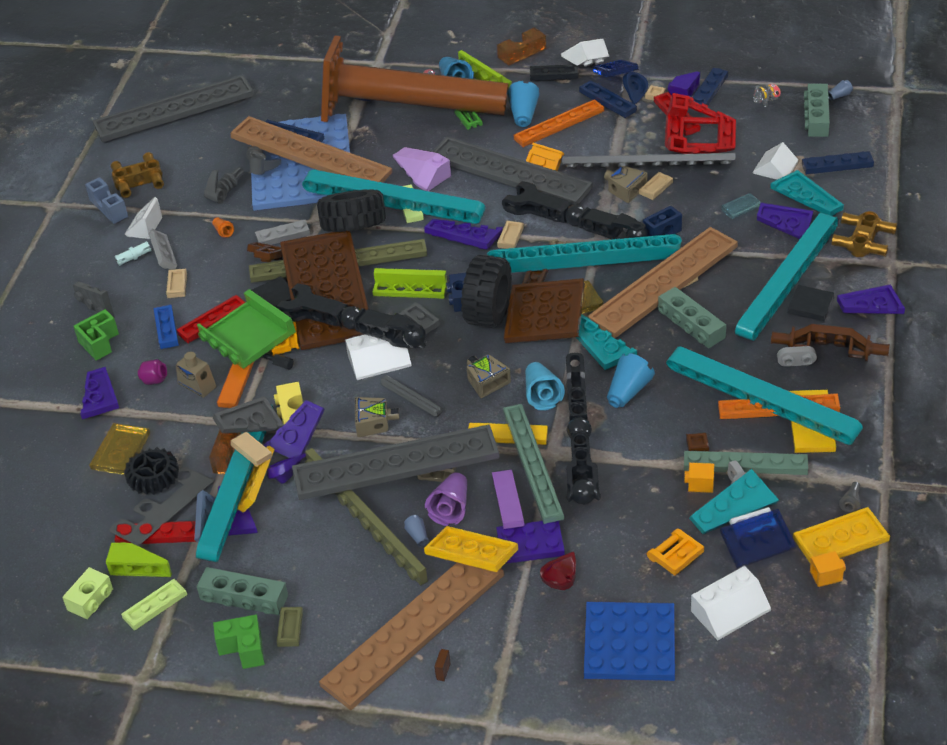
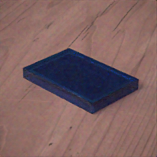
M622 59L593 67L594 73L607 77L639 70L637 63Z
M779 509L720 529V533L737 569L796 548V544Z

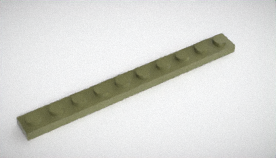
M425 239L355 249L358 266L424 257L427 256ZM284 260L249 265L251 283L273 280L280 276L282 278L287 277Z
M313 448L305 451L307 459L305 463L322 460ZM352 490L332 493L338 497L341 505L347 506L354 518L357 517L360 520L362 527L371 532L374 540L383 545L388 555L391 554L395 558L398 566L403 567L407 571L411 580H416L420 586L428 582L426 568Z

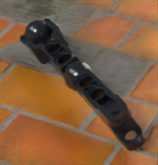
M521 181L516 186V196L507 195L502 200L503 209L511 214H534L556 222H567L572 226H579L581 229L583 228L588 232L607 237L611 240L649 236L646 225L638 222L631 216L624 213L614 215L588 207L585 209L579 204H573L565 199L542 193L537 190L535 184Z
M296 284L291 289L295 299L281 301L276 306L277 309L288 315L293 322L310 319L333 326H344L347 329H355L362 334L388 341L395 347L424 349L426 346L424 343L426 338L425 329L410 318L399 313L389 315L369 309L365 310L362 308L360 310L355 306H348V304L312 294V290L308 285Z
M570 353L566 356L569 423L566 431L571 439L572 461L566 467V499L568 502L574 500L578 504L585 505L591 503L594 498L599 501L601 494L599 490L598 466L596 463H592L590 456L589 437L592 427L587 417L584 356L581 353ZM573 360H578L580 362V364L576 367L572 366L570 363ZM577 474H587V478L592 479L593 483L587 479H579L575 483H572V480L577 479Z

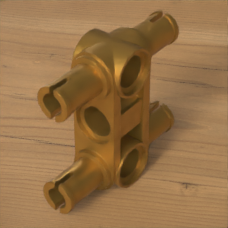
M147 152L143 155L144 162L122 167L119 161L111 163L115 188L120 190L123 198L131 196L130 188L151 182H153L156 189H161L164 186L159 161L154 159L152 153Z
M871 211L864 212L859 216L844 212L841 223L853 225L856 228L850 237L834 234L831 245L847 248L855 257H864L870 253L886 257L888 245L873 243V240L879 231L895 235L897 223L882 221L875 212Z

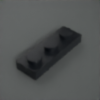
M575 64L530 66V81L578 79V67Z

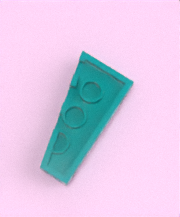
M799 170L772 182L770 185V189L820 213L832 216L844 208V204Z
M581 314L579 337L576 338L604 370L616 366L619 358L624 353L625 356H628L629 353L637 355L636 349L633 347L630 349L621 339L616 340L612 337V333L607 330H601L598 324Z
M751 469L692 514L689 519L702 534L726 525L732 518L778 503L779 499Z

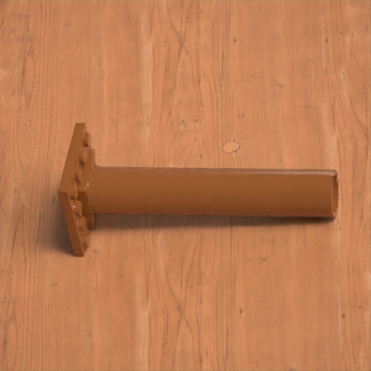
M334 36L323 61L321 121L328 122L329 117L333 115V110H335L340 96L505 115L508 83L344 64V58L340 57V53L343 51L341 36Z

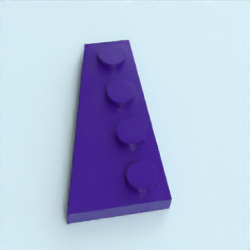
M432 219L424 227V231L432 236L446 238L450 241H457L465 245H472L487 250L500 237L503 227L488 229V225L472 227L471 223L455 225V221Z

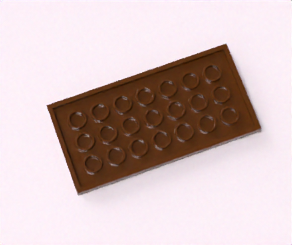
M350 231L330 232L280 242L291 300L295 299L291 289L296 284H304L311 288L312 294L348 304V306H355L360 310L362 308L368 309ZM310 319L296 321L301 350L345 342V339L365 335L357 332L355 329H347L344 326L339 327L338 325L333 326Z

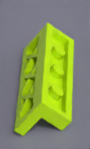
M462 50L458 52V58L471 65L474 77L478 80L508 83V88L512 84V81Z
M374 269L375 284L373 296L445 298L447 289L446 271ZM379 287H387L385 290H378ZM399 287H404V288H405V289L402 290V291L396 290V289H398ZM417 288L423 289L421 291H415V289ZM441 289V292H433L432 290Z

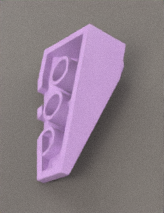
M404 147L393 154V158L401 168L405 169L408 177L413 179V183L424 191H430L451 176L450 160L438 153Z

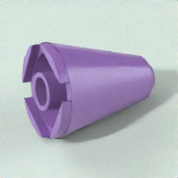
M452 473L428 495L425 509L427 508L428 516L434 522L448 526L453 523L456 525L463 520L466 513L467 500L466 477L461 473Z

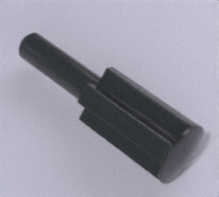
M265 353L261 356V358L273 361V365L288 370L294 364L293 359L279 354L273 356Z

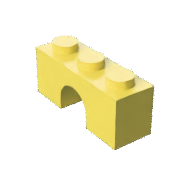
M299 382L276 386L277 394H274L276 406L280 405V407L276 408L277 414L280 419H283L282 423L284 425L290 419L289 417L303 404Z

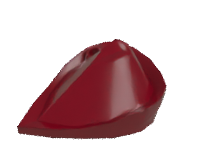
M575 553L565 554L542 566L540 570L542 581L554 589H569L574 584L576 578Z

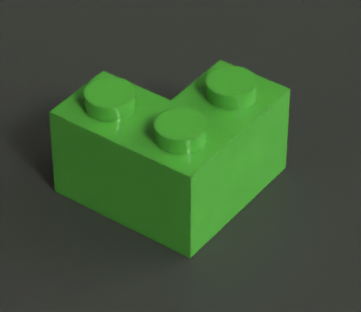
M106 309L73 326L78 342L95 360L112 352L109 340L119 335L115 318Z
M257 614L213 622L215 642L219 656L239 652L243 669L265 665Z

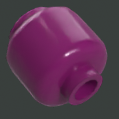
M158 359L144 361L138 369V377L146 385L162 383L167 376L166 365Z

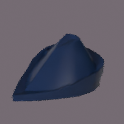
M629 72L623 76L624 87L631 102L635 105L647 91L648 81L637 72Z

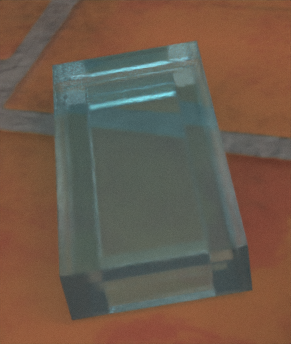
M748 193L722 205L721 210L731 219H734L760 207L761 202L751 193Z

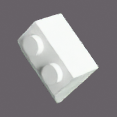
M604 39L580 42L561 53V56L577 66L584 65L586 67L593 63L595 65L603 63L604 59L609 57Z

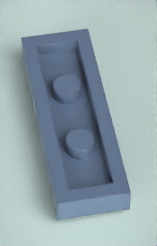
M204 490L197 494L194 538L196 542L200 540L216 499Z

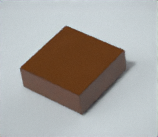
M706 433L686 434L688 451H709Z
M440 650L434 666L436 678L439 681H445L451 664L449 650Z

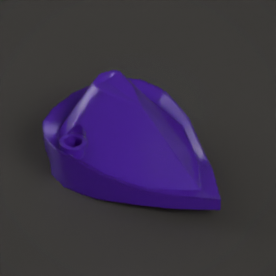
M306 453L268 466V479L274 478L281 484H284L293 476L292 466L298 465L300 460L306 457Z

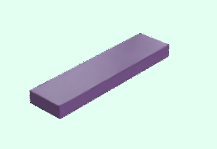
M512 470L492 472L503 528L524 526L523 514Z

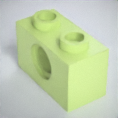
M89 567L63 596L67 610L88 619L105 598L111 594L113 587L108 575Z

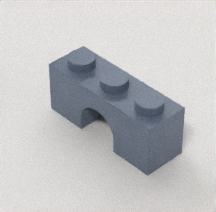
M100 177L85 184L89 200L113 224L128 217L124 200L117 193L111 195L108 185Z

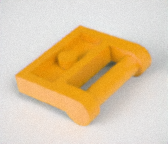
M678 528L658 547L652 548L647 552L649 560L657 562L674 576L704 553L703 545ZM676 542H679L676 546H674V547H673L671 550H669L666 554H664V555L662 554V553H664L667 549H669L672 545H674Z

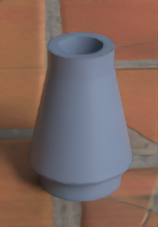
M848 80L840 81L833 89L828 91V98L832 101L850 95L853 91L852 84Z
M418 515L408 517L404 521V529L419 547L428 544L429 539L423 519Z

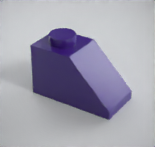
M700 72L676 76L668 85L669 93L671 95L676 93L692 97L700 86Z

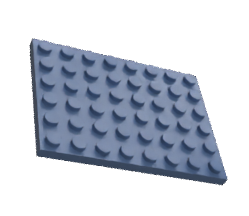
M346 114L332 115L329 117L328 122L321 121V116L280 122L323 133L325 139L322 143L350 153ZM262 150L263 154L266 155V160L281 159V164L272 170L265 171L264 174L251 173L253 211L317 203L319 199L327 196L308 192L302 186V182L309 170L316 169Z

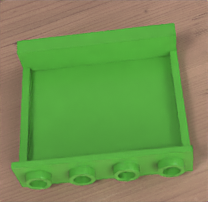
M250 289L244 292L247 302L206 329L201 324H197L199 329L198 335L203 342H208L214 350H219L223 357L227 356L234 365L237 364L243 369L296 332L293 321L288 315Z

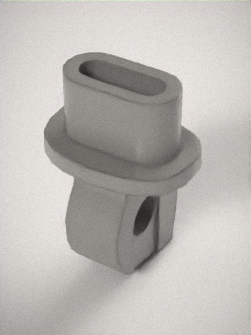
M736 460L729 462L727 474L732 481L731 484H733L747 472L743 471Z

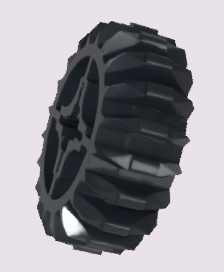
M149 447L147 451L141 450V453H135L134 457L129 458L124 474L127 484L133 491L136 490L138 494L143 492L145 495L152 492L154 495L157 491L162 493L164 488L169 489L170 484H175V479L178 478L179 466L177 459L171 451L167 452L165 448L160 450L158 447L152 450Z

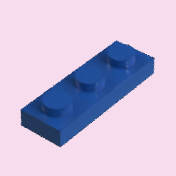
M172 305L153 308L160 349L179 346Z

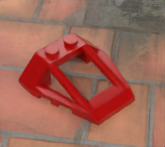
M672 94L665 128V147L669 151L684 154H708L735 149L736 119L720 111L715 112L707 108L708 105L693 101L694 98L690 96ZM688 108H691L710 117L684 116ZM684 123L718 124L717 143H687V138L683 137Z

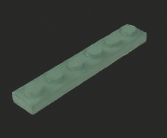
M684 451V471H689L690 462L714 464V472H727L729 462L736 460L744 472L752 469L755 473L808 475V454Z

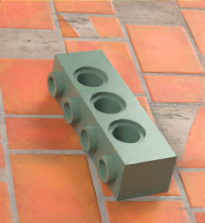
M808 84L807 90H804L805 130H808V136L828 137L830 124L828 84Z
M673 287L658 296V310L660 313L667 316L674 324L680 326L686 333L692 335L707 348H711L726 338V324L678 288Z
M206 567L197 584L200 600L208 603L214 602L225 606L239 607L245 610L259 611L265 614L280 615L281 607L284 606L288 598L285 582Z

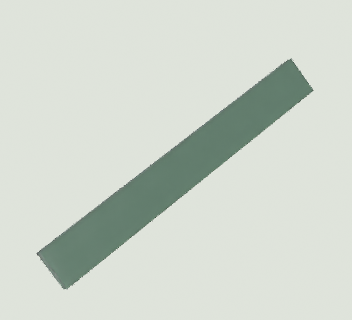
M518 404L504 407L503 413L543 523L564 520L563 511L523 405Z

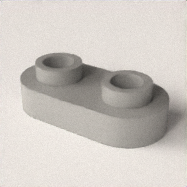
M811 346L785 347L777 353L778 363L781 366L810 365L817 359L815 349Z

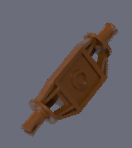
M810 324L795 331L796 327L792 326L790 334L772 331L771 344L799 347L810 346L811 341H815V344L826 345V343H834V346L837 347L849 345L848 357L863 358L867 362L870 354L887 357L889 354L890 344L872 343L870 341L871 335H868L866 339L852 328ZM807 342V345H800V344H799V343ZM852 347H855L861 351L852 350Z

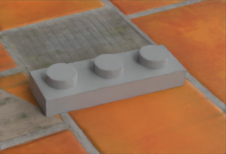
M306 220L263 229L255 232L258 242L272 245L282 241L309 236L310 231Z
M152 229L149 232V236L158 264L164 269L175 270L177 263L167 235Z

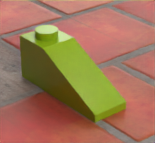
M111 543L106 559L110 575L171 577L172 572L168 560L133 543Z

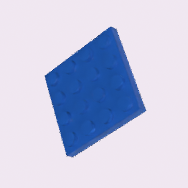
M586 602L584 679L675 681L674 603Z

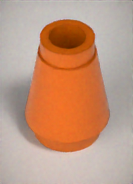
M219 217L213 220L212 224L221 237H230L233 234L234 226L231 222Z

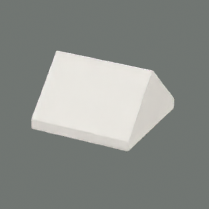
M782 142L765 152L754 169L753 174L778 180L792 173L798 163V159Z
M156 197L136 214L125 233L126 236L150 239L149 232L152 229L155 230L162 219L159 202Z

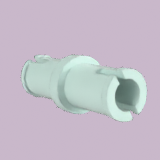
M146 241L134 248H128L129 250L119 255H115V259L118 265L121 266L130 260L135 261L139 256L151 252V248H149V244Z

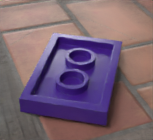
M543 521L524 523V526L504 529L503 526L496 527L499 539L518 543V551L505 564L565 555L559 521L546 524Z

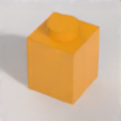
M689 462V471H685L684 483H688V492L713 493L714 464Z
M836 551L811 557L810 573L818 587L843 581V573L846 571V566L843 559L838 557Z

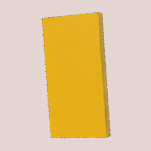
M828 390L789 391L799 396L828 394ZM791 421L795 453L836 452L835 439Z
M866 507L794 532L793 539L811 563V557L836 551L838 557L843 558L888 542L890 535L870 508Z
M446 526L424 547L426 555L493 572H498L518 551V543Z

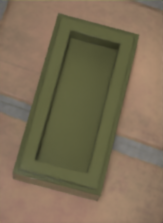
M281 607L277 634L278 647L300 645L303 618L302 607Z

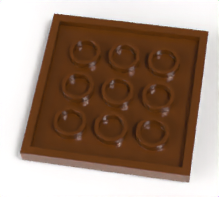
M584 278L512 285L504 333L505 343L579 337L585 288Z

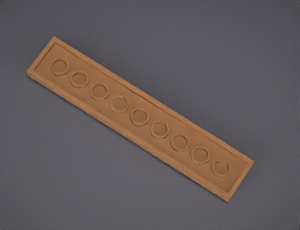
M250 116L231 132L232 139L251 146H257L262 150L319 171L382 183L392 174V168Z
M709 227L592 312L587 318L598 324L601 330H607L612 333L613 338L618 337L658 307V296L673 287L681 290L738 247V242Z
M457 562L319 681L320 687L349 710L354 709L504 576V570L500 568L498 572H493Z

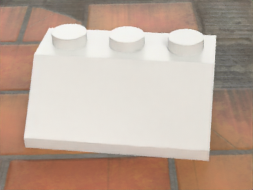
M368 335L345 339L348 358L357 380L412 366L407 348L395 347L388 341Z
M745 566L691 595V612L717 641L771 611L759 580Z

